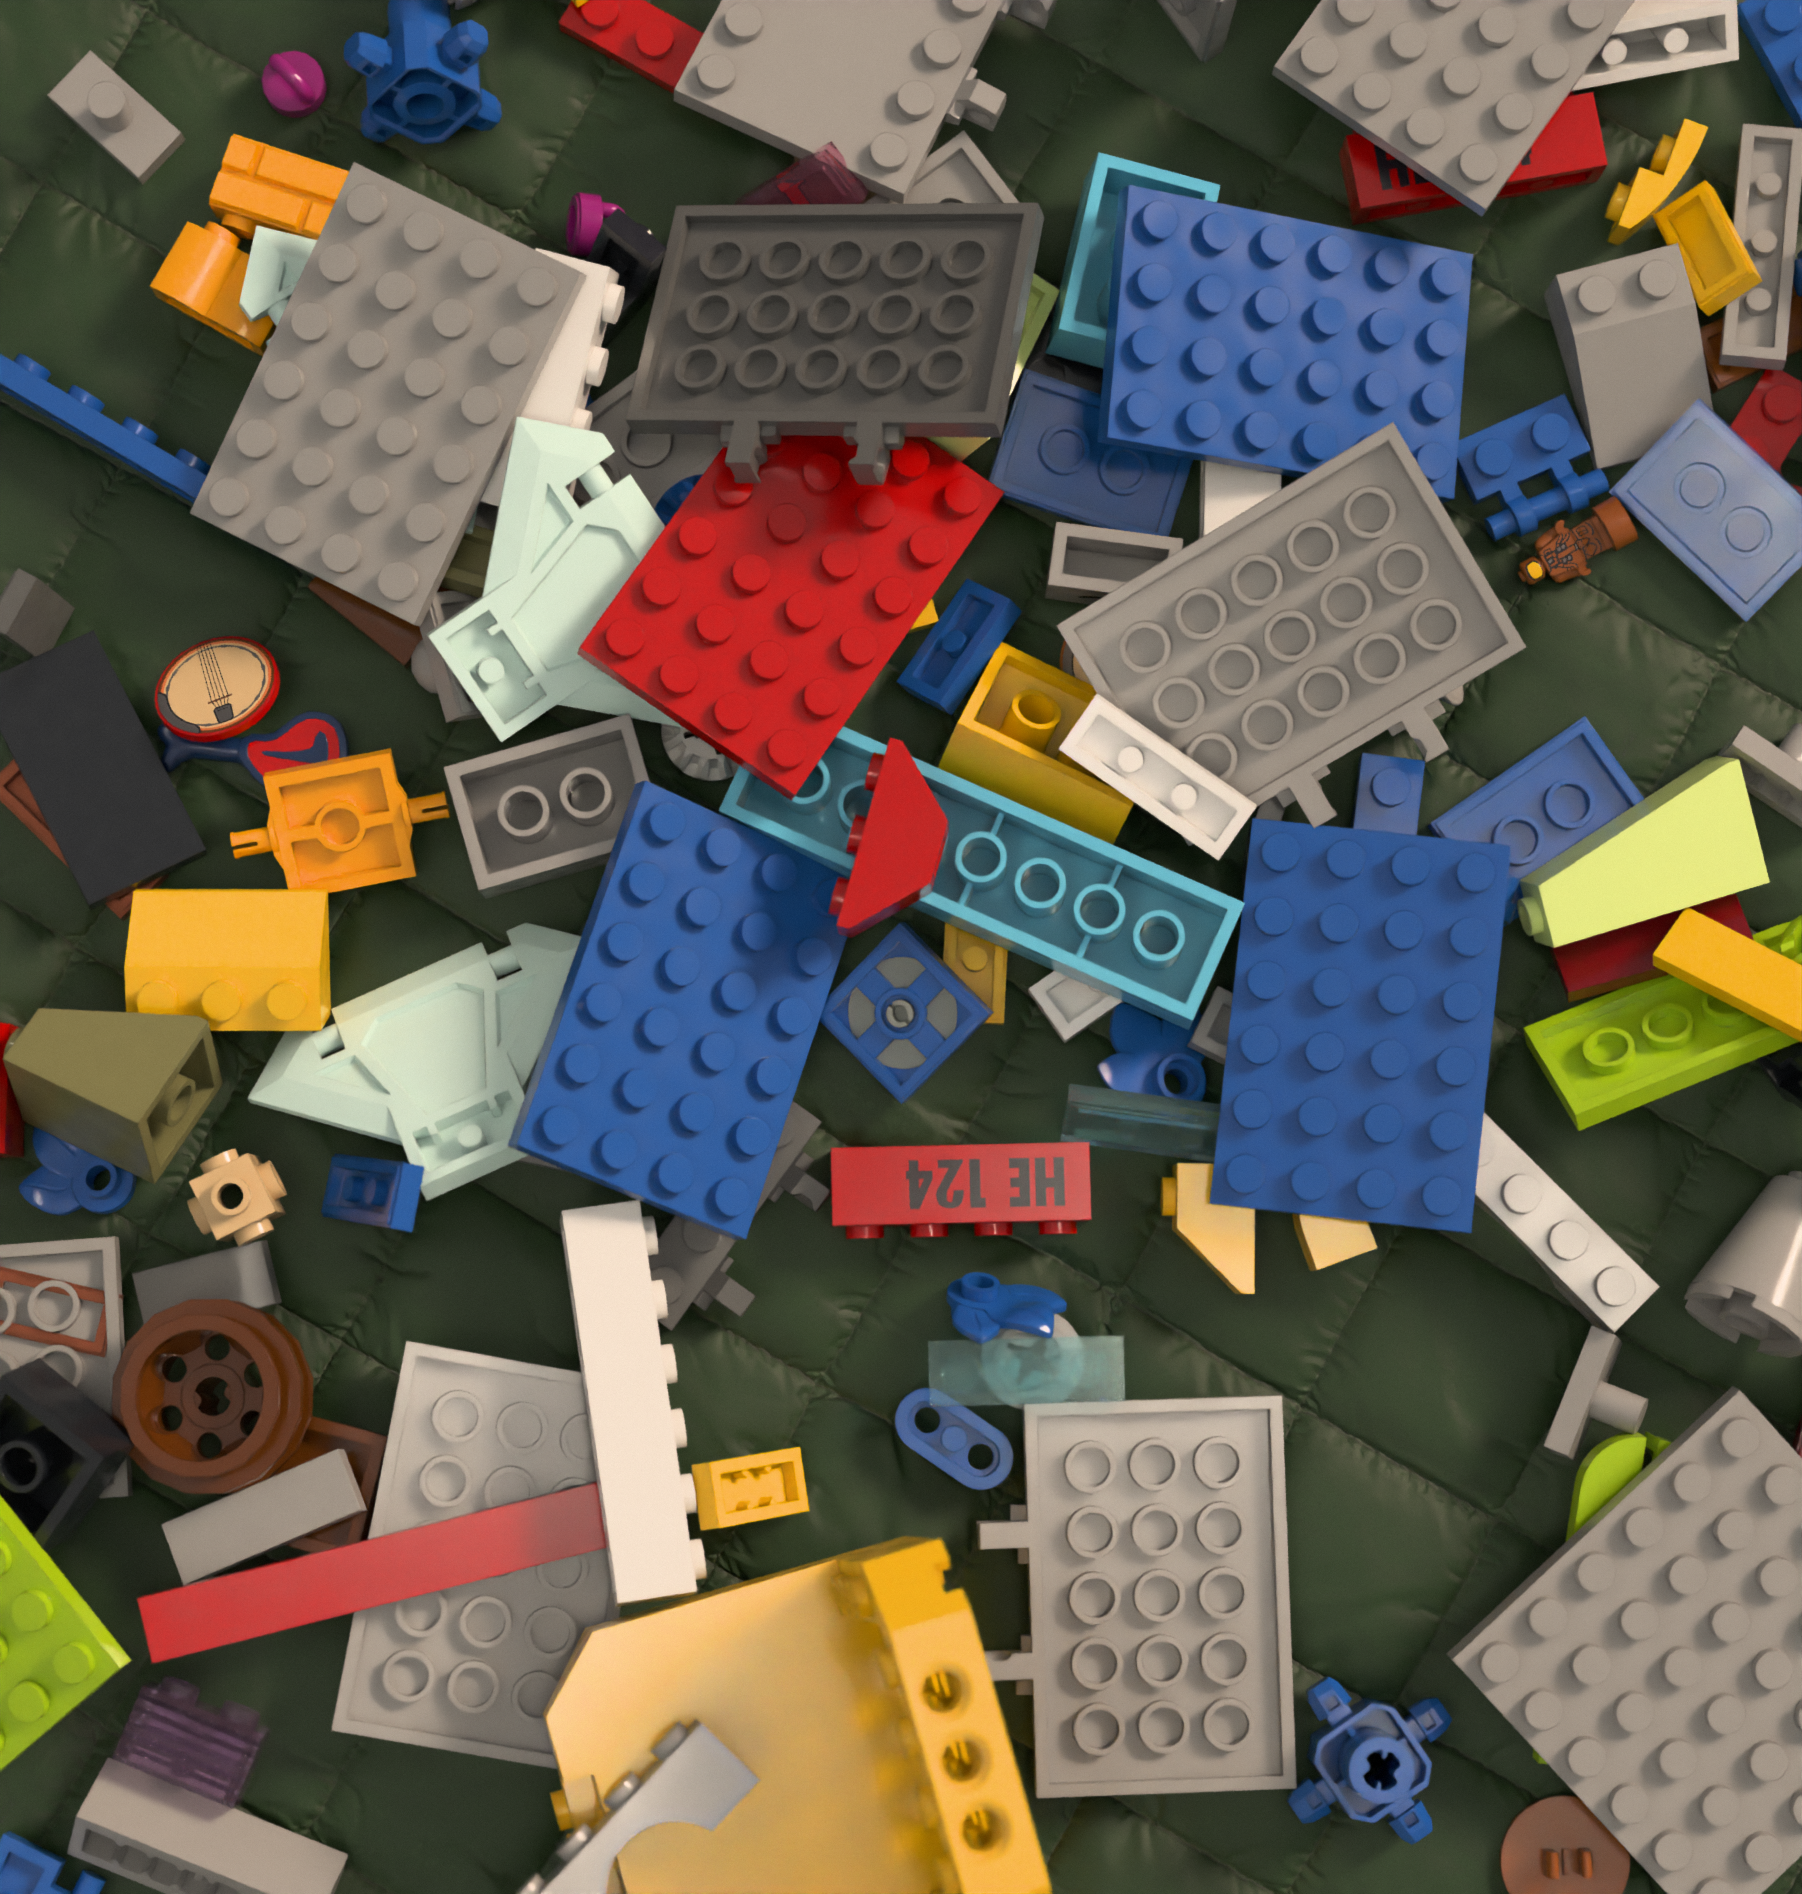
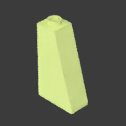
M1721 756L1705 759L1521 879L1520 886L1524 898L1517 901V909L1526 934L1528 936L1533 935L1535 942L1555 948L1770 883L1739 759Z

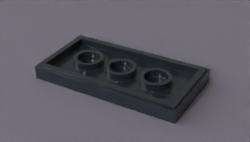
M94 630L0 673V733L90 910L207 855L206 848Z

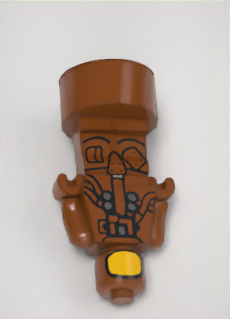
M1612 496L1591 509L1593 515L1571 529L1564 527V520H1557L1553 527L1535 541L1536 554L1539 558L1537 559L1535 556H1532L1519 564L1520 571L1517 574L1522 583L1526 581L1529 585H1533L1545 578V572L1556 583H1561L1580 575H1589L1591 570L1586 567L1587 562L1585 560L1609 548L1617 552L1638 540L1639 536L1635 526L1618 498Z

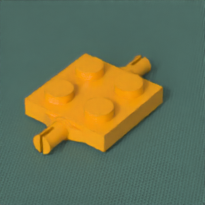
M389 748L265 772L263 780L270 807L267 827L236 833L230 832L231 845L234 846L233 854L235 859L273 851L274 857L284 870L288 889H328V893L417 876V866L411 843L413 824L446 817L450 818L449 804H447L448 799L445 791L408 799L406 792L398 782L392 751Z

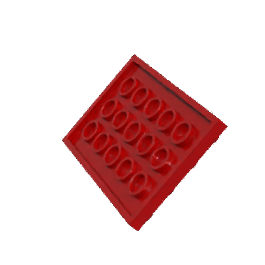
M781 435L782 440L780 444H767L768 460L760 465L757 473L761 483H736L734 481L735 476L730 467H726L725 464L728 448L722 447L580 645L577 654L792 801L1000 501L1004 491L925 437H904L905 442L902 450H890V464L884 485H859L848 462L856 457L858 447L857 445H847L843 436Z

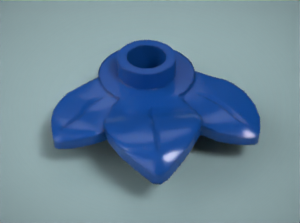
M1118 1004L1113 1010L1109 1028L1111 1043L1117 1054L1109 1056L1097 1066L1098 1072L1107 1087L1113 1093L1128 1101L1149 1100L1154 1107L1167 1114H1183L1195 1108L1203 1099L1206 1091V1076L1201 1066L1205 1055L1187 1047L1202 1016L1200 1011H1197L1190 1029L1187 1030L1165 1019L1160 1021L1155 1016L1132 1005ZM1166 1074H1172L1178 1078L1181 1085L1179 1094L1171 1093L1164 1083Z
M34 1127L33 1145L36 1156L43 1165L19 1185L20 1193L31 1205L56 1216L70 1214L82 1207L93 1213L110 1214L120 1210L131 1200L136 1189V1175ZM109 1170L111 1176L109 1184L104 1189L96 1191L93 1186L96 1176L102 1171Z
M981 1272L968 1273L962 1278L951 1282L947 1288L946 1295L947 1303L951 1306L953 1326L957 1331L980 1344L993 1339L1000 1332V1329H1014L1044 1338H1052L1054 1314L1066 1311L1067 1306L1066 1301L1050 1290L1025 1284H1000L996 1277Z

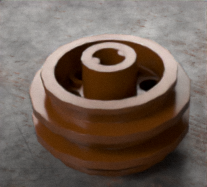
M189 1299L154 1314L127 1342L112 1379V1418L127 1429L130 1440L134 1444L128 1455L151 1479L183 1493H236L273 1477L298 1451L313 1416V1376L300 1342L274 1315L241 1301H232L230 1299ZM218 1335L224 1336L230 1344L229 1353L222 1360H215L209 1352L211 1340ZM179 1357L185 1362L187 1372L182 1380L173 1382L168 1378V1374ZM255 1363L258 1366L263 1386L261 1387L257 1379L249 1372L250 1367ZM224 1380L228 1384L224 1395L231 1402L229 1407L220 1414L216 1410L220 1400L213 1394V1391ZM170 1406L179 1408L183 1416L180 1427L174 1431L171 1430L165 1414V1410ZM259 1412L260 1417L252 1433L249 1435L245 1431L244 1426ZM209 1433L216 1434L222 1443L220 1453L213 1458H207L201 1451L202 1439Z

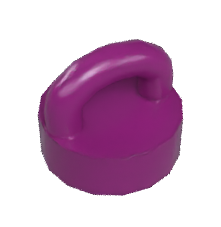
M298 51L272 54L262 76L263 92L271 107L281 115L291 118L305 117L316 111L324 101L327 91L325 76L317 61L308 54Z
M577 192L573 195L569 203L566 220V246L572 256L589 257L603 223V218L607 219L617 208L622 212L624 210L616 204L602 202L599 194Z

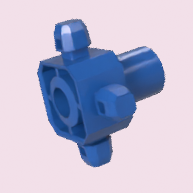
M390 0L388 3L389 34L384 39L366 32H355L344 45V60L349 67L366 76L368 106L362 111L360 118L361 132L366 138L380 143L391 139L399 133L420 144L445 142L462 125L480 131H490L500 122L502 117L501 104L494 95L481 88L479 59L487 51L488 32L484 26L473 20L463 21L451 28L448 0Z
M1325 1676L1306 1690L1307 1702L1319 1721L1326 1719L1328 1723L1311 1734L1307 1758L1320 1776L1314 1781H1311L1308 1777L1297 1785V1789L1290 1791L1286 1799L1301 1823H1312L1332 1812L1329 1805L1337 1801L1343 1811L1351 1819L1375 1823L1389 1813L1391 1816L1386 1821L1402 1840L1411 1845L1428 1835L1433 1830L1432 1820L1421 1800L1418 1798L1412 1800L1411 1797L1428 1786L1432 1766L1431 1760L1419 1743L1424 1739H1427L1430 1743L1448 1729L1452 1718L1437 1697L1421 1699L1406 1708L1409 1715L1402 1719L1397 1710L1384 1701L1363 1698L1349 1707L1347 1703L1352 1698L1338 1681L1329 1676ZM1376 1752L1384 1758L1382 1767L1376 1773L1363 1776L1370 1769L1366 1758L1371 1753Z

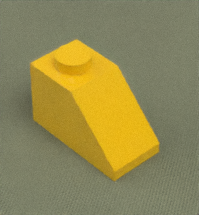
M1177 1163L1173 1165L1172 1177H1162L1161 1215L1172 1216V1230L1235 1294H1255V1209L1210 1204L1214 1164Z

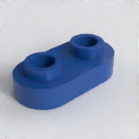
M920 1388L907 1394L898 1405L895 1414V1426L901 1440L909 1448L963 1485L976 1490L990 1489L1003 1482L1010 1473L1013 1464V1450L1007 1437L944 1392L934 1388ZM925 1407L935 1409L940 1418L938 1427L929 1433L917 1429L914 1422L916 1413ZM984 1444L991 1449L993 1458L988 1467L976 1469L969 1464L968 1452L974 1445Z

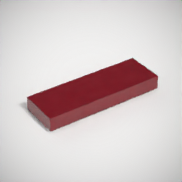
M1736 893L1689 907L1754 940ZM1684 909L1555 948L1549 946L1568 1003L1670 975L1653 966V953Z

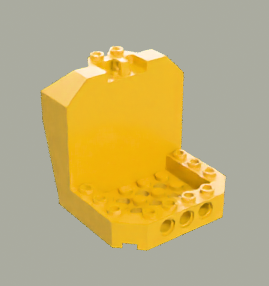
M901 1536L666 1603L584 1629L543 1712L562 1787L561 1790L550 1793L560 1831L571 1828L575 1830L583 1822L593 1829L611 1810L604 1803L608 1794L630 1772H633L639 1779L658 1760L651 1750L677 1722H680L686 1728L695 1719L701 1722L760 1780L713 1831L692 1823L673 1821L656 1824L637 1833L625 1843L615 1857L607 1878L606 1894H1051L1049 1879L971 1608L962 1588L945 1593L942 1587L945 1584L942 1571L950 1568V1561L941 1539Z

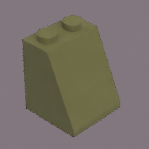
M38 1008L26 1027L21 1026L12 1033L4 1050V1065L24 1122L153 1184H156L223 1085L209 1023L201 1017L192 1015Z

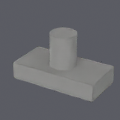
M91 50L48 94L49 99L56 107L142 185L185 141L184 136L175 126Z
M1802 724L1792 725L1779 747H1776L1744 725L1721 748L1717 756L1739 759L1747 792L1802 828Z
M1591 1326L1544 1443V1447L1552 1453L1576 1462L1592 1419L1630 1434L1637 1433L1646 1413L1649 1399L1607 1383L1623 1344L1616 1335Z

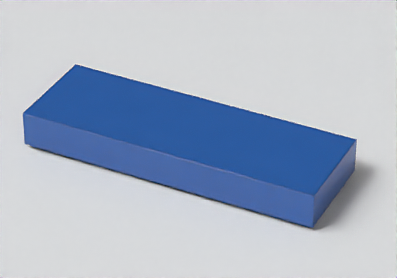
M334 1154L331 1159L321 1210L322 1216L412 1232L425 1166Z

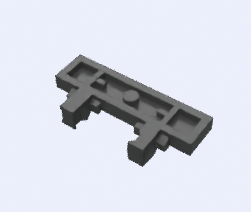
M794 1101L791 1103L754 1217L768 1198L776 1203L784 1191L816 1213H818L831 1194L828 1188L806 1173L814 1159L802 1151L822 1124V1121ZM675 1215L658 1239V1254L648 1256L651 1281L663 1280L667 1300L668 1318L658 1319L657 1321L673 1331L692 1303L706 1311L714 1299L742 1317L757 1296L725 1274L734 1262L727 1255L738 1240L731 1239Z

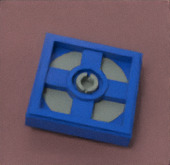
M901 922L827 997L820 1021L903 1104L929 1080L994 1012L905 922Z

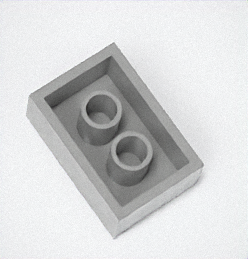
M630 713L443 767L477 887L485 899L607 864L635 784L645 780L650 782Z

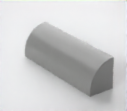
M109 1757L76 1815L67 1852L69 1855L165 1894H334L348 1858V1854Z

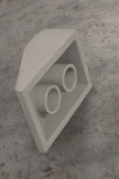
M1678 243L1555 276L1545 291L1544 298L1582 429L1591 448L1589 453L1594 470L1597 468L1605 470L1639 461L1698 398L1713 410L1696 303Z

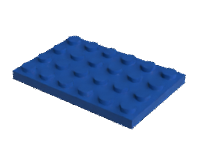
M1128 185L1121 189L1118 194L1097 442L1301 478L1393 422L1440 502L1445 503L1453 500L1455 495L1473 254Z
M646 780L636 783L508 1146L731 1239H746L847 940L846 936L839 935L836 926L839 917L830 915L829 907L838 877L849 878L764 834Z
M1252 818L1243 899L1245 904L1241 917L1210 1204L1471 1234L1512 845L1323 825L1313 828L1312 824Z

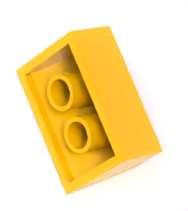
M1001 642L959 718L938 768L1112 845L1134 804V801L1059 750L1061 744L1096 696L1097 692L1094 687Z
M135 889L133 891L124 965L126 1012L198 1016L208 1021L210 1031H321L331 1015L328 889Z

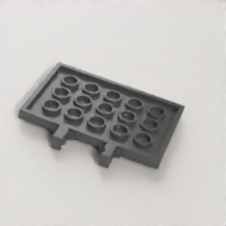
M1039 203L676 205L666 247L667 250L663 259L625 419L634 434L720 435V443H722L723 448H728L725 464L726 467H730L735 476L734 481L736 483H761L757 473L760 465L768 460L767 444H780L782 440L781 435L843 436L847 445H857L858 447L856 457L851 459L848 465L859 485H884L890 464V450H902L905 442L904 437L1002 438L1044 222V215Z

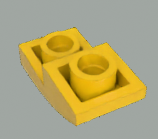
M1684 119L1673 137L1665 134L1662 135L1651 160L1649 170L1639 167L1628 185L1620 182L1617 183L1604 218L1614 221L1607 242L1619 246L1652 218V215L1664 204L1689 168L1701 146L1708 129L1707 126Z

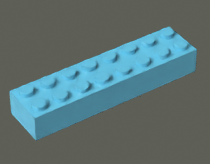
M843 726L792 801L739 765L720 806L719 814L764 834L850 879L856 854L846 852L850 831L856 814L868 816L874 792L864 790L868 768L873 753L885 755L887 745ZM912 757L948 820L949 832L932 893L909 905L910 907L1187 1030L1190 1029L1240 917L1244 902Z

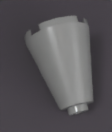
M1790 1171L1788 1176L1777 1175L1770 1180L1689 1284L1684 1299H1688L1685 1306L1687 1312L1700 1324L1719 1336L1737 1343L1742 1333L1761 1340L1756 1350L1757 1352L1787 1358L1802 1355L1801 1171Z

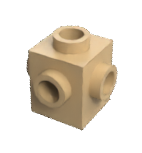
M235 1148L230 1149L200 1164L204 1174L189 1181L195 1197L187 1200L190 1212L203 1235L213 1232L216 1240L230 1242L235 1239L238 1246L241 1247L274 1231L270 1221L286 1214L279 1199L287 1195L283 1182L272 1162L269 1160L262 1164L259 1156L246 1153L239 1157ZM231 1184L238 1185L243 1192L241 1204L234 1209L226 1208L221 1197L224 1188Z

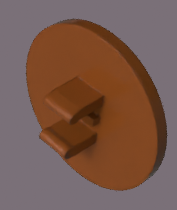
M1552 1795L1534 1801L1514 1817L1502 1839L1499 1863L1502 1880L1509 1894H1623L1629 1878L1630 1853L1577 1796Z

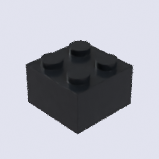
M38 1358L3 1374L0 1378V1495L41 1548L47 1552L73 1536L134 1447V1444L131 1442L125 1427L41 1358Z

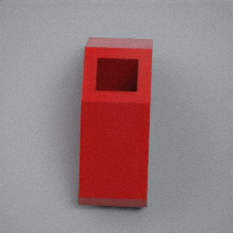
M889 738L885 755L874 752L871 758L864 790L874 792L868 816L865 817L858 814L855 816L846 852L856 854L850 879L838 877L829 907V914L839 917L836 925L839 935L850 938L932 893L949 832L948 820L903 741Z

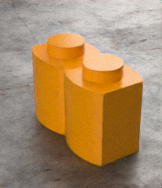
M187 221L150 284V288L157 298L263 356L267 349L266 341L273 336L277 326L269 315L250 322L239 306L250 255L237 248L241 240L224 227L208 221L205 227L202 228Z

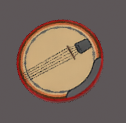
M225 636L200 642L178 655L160 676L155 690L156 710L164 725L173 734L186 740L212 742L233 737L255 725L270 710L280 688L279 668L267 648L248 638Z

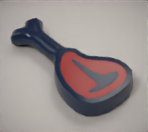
M306 712L297 715L274 733H252L241 738L230 737L212 742L186 740L173 734L164 723L158 727V736L165 744L161 762L166 772L172 773L182 763L191 759L232 762L244 767L254 780L264 788L263 776L265 772L350 756L349 742L344 726L335 717L322 712Z

